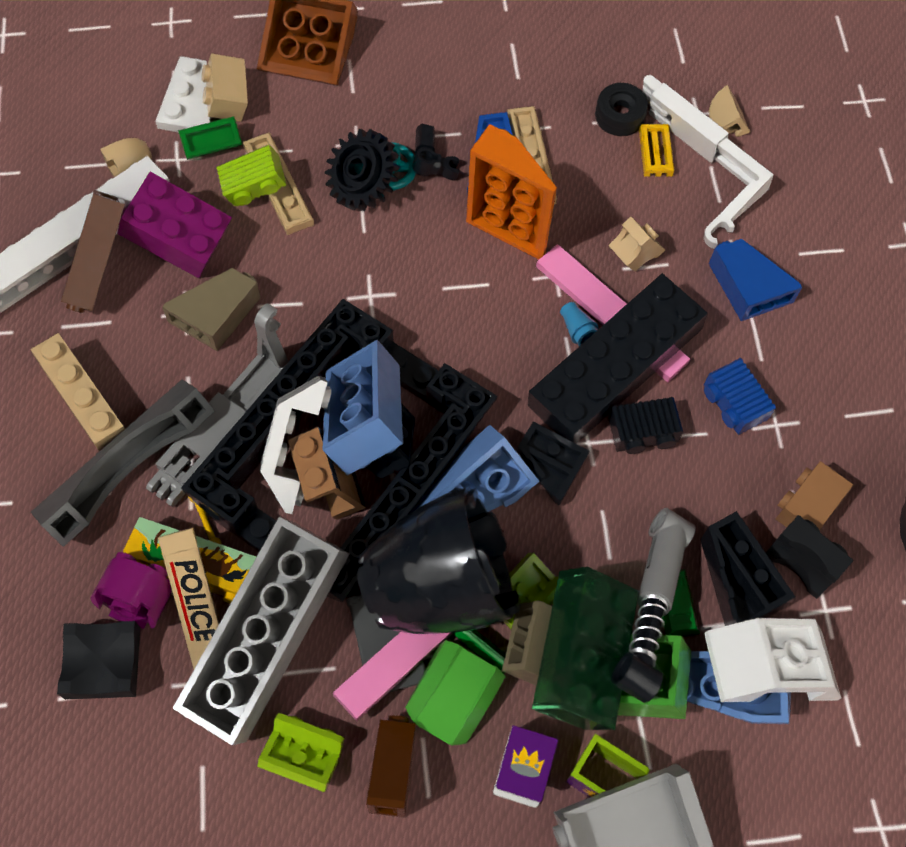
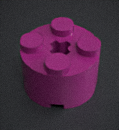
M118 552L115 558L110 560L90 599L99 610L102 605L111 609L108 616L119 622L135 621L141 629H144L146 624L149 623L150 628H154L172 594L170 581L166 578L168 574L165 568L153 563L146 566L137 562L133 556L124 552Z

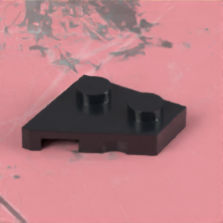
M534 421L517 449L518 454L555 504L559 506L590 452Z

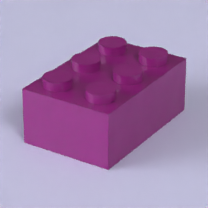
M150 171L122 215L117 234L191 275L200 278L224 236L232 217Z

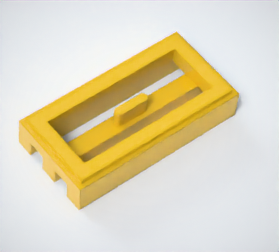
M641 124L639 135L644 177H650L651 173H655V177H661L662 173H666V176H673L674 165L669 124ZM647 132L651 134L654 165H651ZM657 132L662 134L665 165H661Z

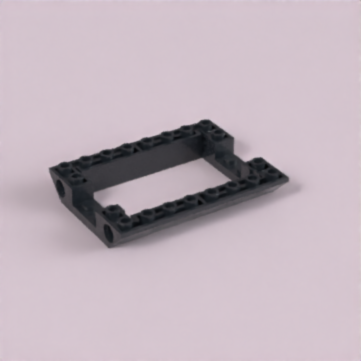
M345 299L339 302L181 487L182 491L214 521L260 552L276 520L260 510L255 499L241 490L240 487L262 461L278 399L317 376L326 378V370L378 340L400 365V386L444 415L410 457V465L399 471L340 547L350 554L326 596L339 602L345 600L358 582L357 572L363 566V564H358V556L389 527L411 513L497 400L495 394L446 363L438 371L394 343L393 330ZM291 409V411L296 412V420L303 413L301 410Z

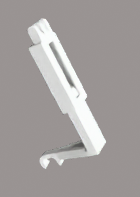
M647 75L643 81V93L651 107L649 115L661 124H669V130L711 164L716 160L747 185L722 213L706 227L704 242L707 246L715 249L718 244L717 238L712 237L711 234L719 227L725 228L727 232H733L735 227L733 221L769 189L774 174L727 139L729 133L668 85L662 84L651 75Z

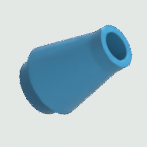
M569 302L561 308L560 314L564 318L573 343L580 346L598 330V324L584 313L575 302Z

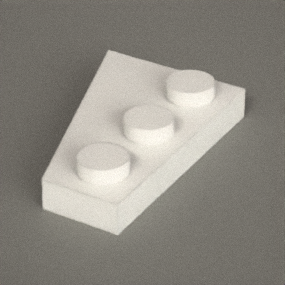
M179 57L155 121L158 129L178 132V130L210 123L211 117H208L207 105L203 104L204 87H206V82H202V68L204 64L208 65L207 61Z

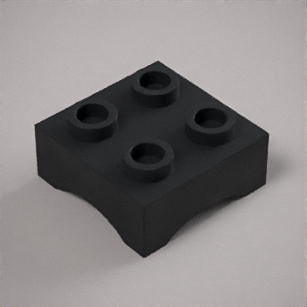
M797 515L766 551L767 556L772 562L782 564L794 571L805 584L807 592L816 599L832 583L836 582L854 561L848 556L846 550L841 545L831 542L820 533L819 528L813 522L803 519L800 515Z
M135 621L109 624L64 623L63 661L57 694L65 700L136 697L141 630Z

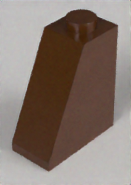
M390 715L388 720L380 719L366 802L370 814L405 818L416 734V724L409 723L410 719L408 717Z

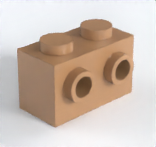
M821 461L813 471L806 467L795 482L800 486L794 494L789 490L777 505L782 511L776 517V520L785 527H788L797 515H800L803 519L813 522L820 530L852 488L853 484Z

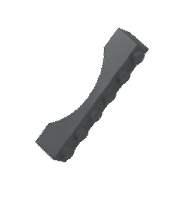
M183 379L180 380L34 508L31 514L64 547L90 524L106 497L134 468L162 447L193 432L215 410L197 388Z

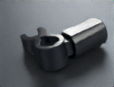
M420 124L416 128V156L412 169L421 176L442 174L449 180H456L459 174V169H456L459 158L454 156L444 158L441 157V154L435 153L434 126Z

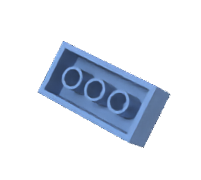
M375 340L326 370L325 379L327 380V386H330L332 391L327 409L324 408L322 450L347 476L358 469L366 468L372 461L386 453L394 452L403 444L400 365L382 344Z

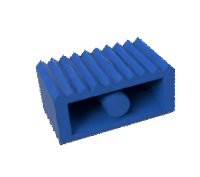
M741 358L708 374L704 383V392L707 399L711 403L716 402L722 411L721 415L727 427L734 428L738 435L767 421L776 409L775 404L772 403L768 394L761 388V384L757 382V379L754 378V375Z

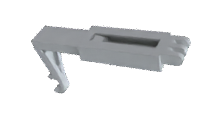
M268 303L258 311L254 320L257 331L258 355L223 395L218 392L212 398L209 404L215 412L193 432L177 439L156 462L159 471L148 482L146 489L154 493L159 488L156 496L161 500H164L169 495L166 503L171 507H174L186 494L181 489L184 483L289 362L276 334L281 323L273 319L278 309ZM190 454L199 455L200 457L186 473L183 472L182 469L186 465L189 466L191 464L188 458Z

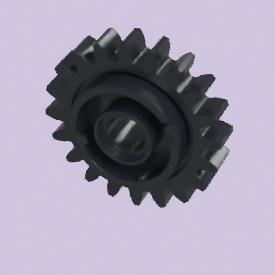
M359 129L357 135L349 132L348 142L340 138L341 148L339 150L336 148L331 149L333 154H335V158L327 159L326 162L332 165V168L326 170L324 174L332 178L325 184L332 188L330 196L336 198L338 204L353 211L359 209L364 212L367 206L373 209L376 208V199L385 202L384 191L393 192L389 183L398 181V178L392 175V173L400 169L399 165L393 163L399 158V154L392 151L395 145L389 142L386 136L372 129H369L368 132Z

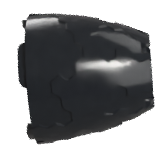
M467 487L450 491L417 508L389 527L358 556V564H363L357 572L362 598L368 611L372 614L377 613L380 618L375 619L380 629L413 634L471 631L487 628L489 625L512 619L514 614L520 611L521 599L516 590L513 591L504 553L507 551L505 536L496 515L492 512H487L483 502L477 496L476 488L471 489Z

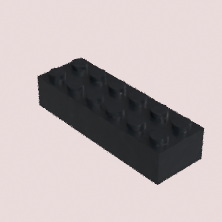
M661 273L529 390L528 407L555 433L577 444L610 414L613 406H619L703 329L708 312Z

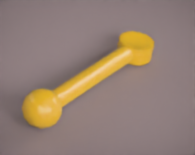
M188 496L189 500L197 508L209 541L221 544V540L215 537L205 511Z

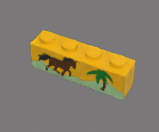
M139 517L123 552L133 556L137 562L146 566L153 563L166 569L158 537L180 530ZM196 536L211 593L224 596L223 600L231 604L256 556Z

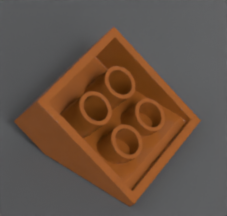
M270 0L257 70L337 86L353 40L358 16V9L353 1Z

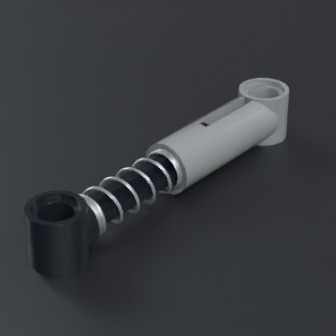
M663 508L650 525L648 534L652 537V542L637 598V603L640 607L638 610L639 618L635 621L636 629L632 633L633 641L630 643V651L620 658L611 676L613 685L643 703L649 702L657 694L663 681V672L657 668V657L654 651L659 648L657 639L662 637V633L659 630L660 627L664 626L662 617L672 609L685 548L691 542L695 533L694 524L669 508Z

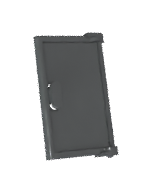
M362 594L347 598L346 602L350 608L363 666L400 632L380 629L375 622V619L380 618L377 613L372 614L368 611ZM424 660L390 692L416 686L426 670Z

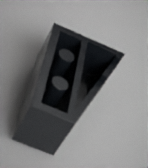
M737 511L707 528L700 540L725 626L755 618H768L784 609L796 597Z

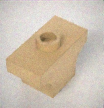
M632 217L622 224V231L609 244L610 248L626 266L635 272L647 261L658 258L665 251L656 240L659 237L656 231L648 223L642 226Z

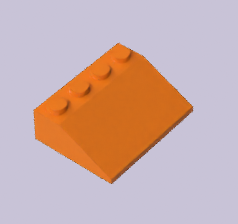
M491 124L488 125L470 150L466 222L540 259L546 254L557 187L517 137Z

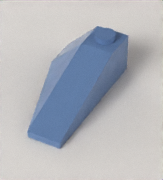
M489 425L461 450L411 512L450 491L467 487L477 489V496L483 502L487 512L499 506L507 507L517 502L539 480L506 438Z
M691 651L687 702L752 724H789L791 692L766 693L751 702H721L709 651Z

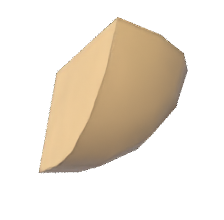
M728 85L716 94L709 108L710 119L728 133H735L736 137L750 133L744 115Z
M138 138L119 140L100 149L106 165L114 178L127 170L133 163L139 162L146 156L150 159L152 157L145 141Z

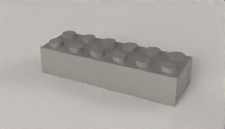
M279 516L173 709L231 745L247 742L350 553L295 522Z

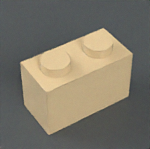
M211 54L208 65L204 64L202 68V82H206V87H204L203 104L207 105L208 117L225 119L234 116L236 121L241 122L248 105L245 59Z

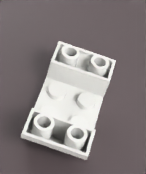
M317 376L280 397L276 404L261 461V473L285 513L292 514L294 505L301 506L304 496L297 471L283 467L288 449L287 443H283L285 433L292 434L296 420V412L291 411V409L319 415L321 407L327 409L332 389H330V386H327V380L322 376Z
M755 618L708 630L704 633L721 702H751L766 693L807 692L809 701L841 699L824 636L816 619Z

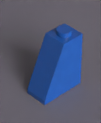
M743 239L720 243L715 247L709 261V266L740 321L794 303L802 289L800 282Z

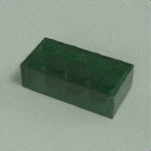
M588 566L559 571L532 710L584 730H615L622 690L612 684L611 676L620 658L629 652L639 590Z

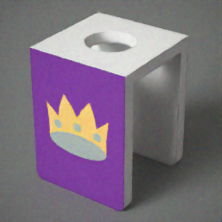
M512 725L493 790L494 795L536 808L543 799L558 739Z

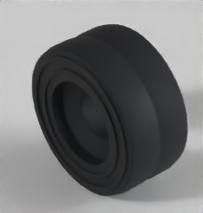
M614 83L608 85L599 94L595 110L596 121L601 129L611 135L628 136L634 134L640 129V125L644 123L648 108L647 98L642 90L632 84ZM624 106L629 111L627 113H619L615 111L614 107Z

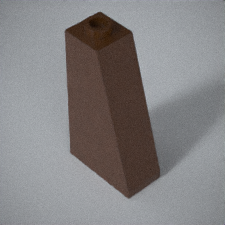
M94 189L61 298V302L67 303V309L79 313H84L85 309L93 310L125 206L124 199Z

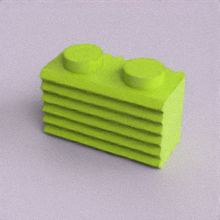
M266 145L216 167L222 194L234 206L247 205L255 198H259L260 195L274 194L278 189L287 185L280 156L270 145Z

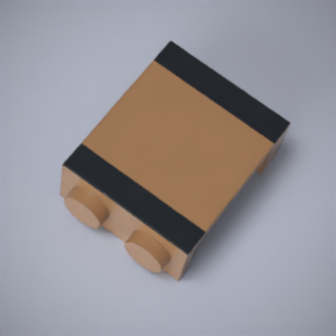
M317 427L288 440L306 502H311L326 495L331 516L336 520L366 508L356 473L353 472L347 476L322 450L323 430Z

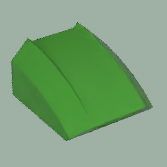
M445 640L437 648L405 708L413 723L450 746L466 744L506 676L497 667L474 655L461 645Z

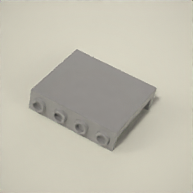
M678 764L668 766L553 812L557 825L553 826L552 829L559 847H714L690 774Z

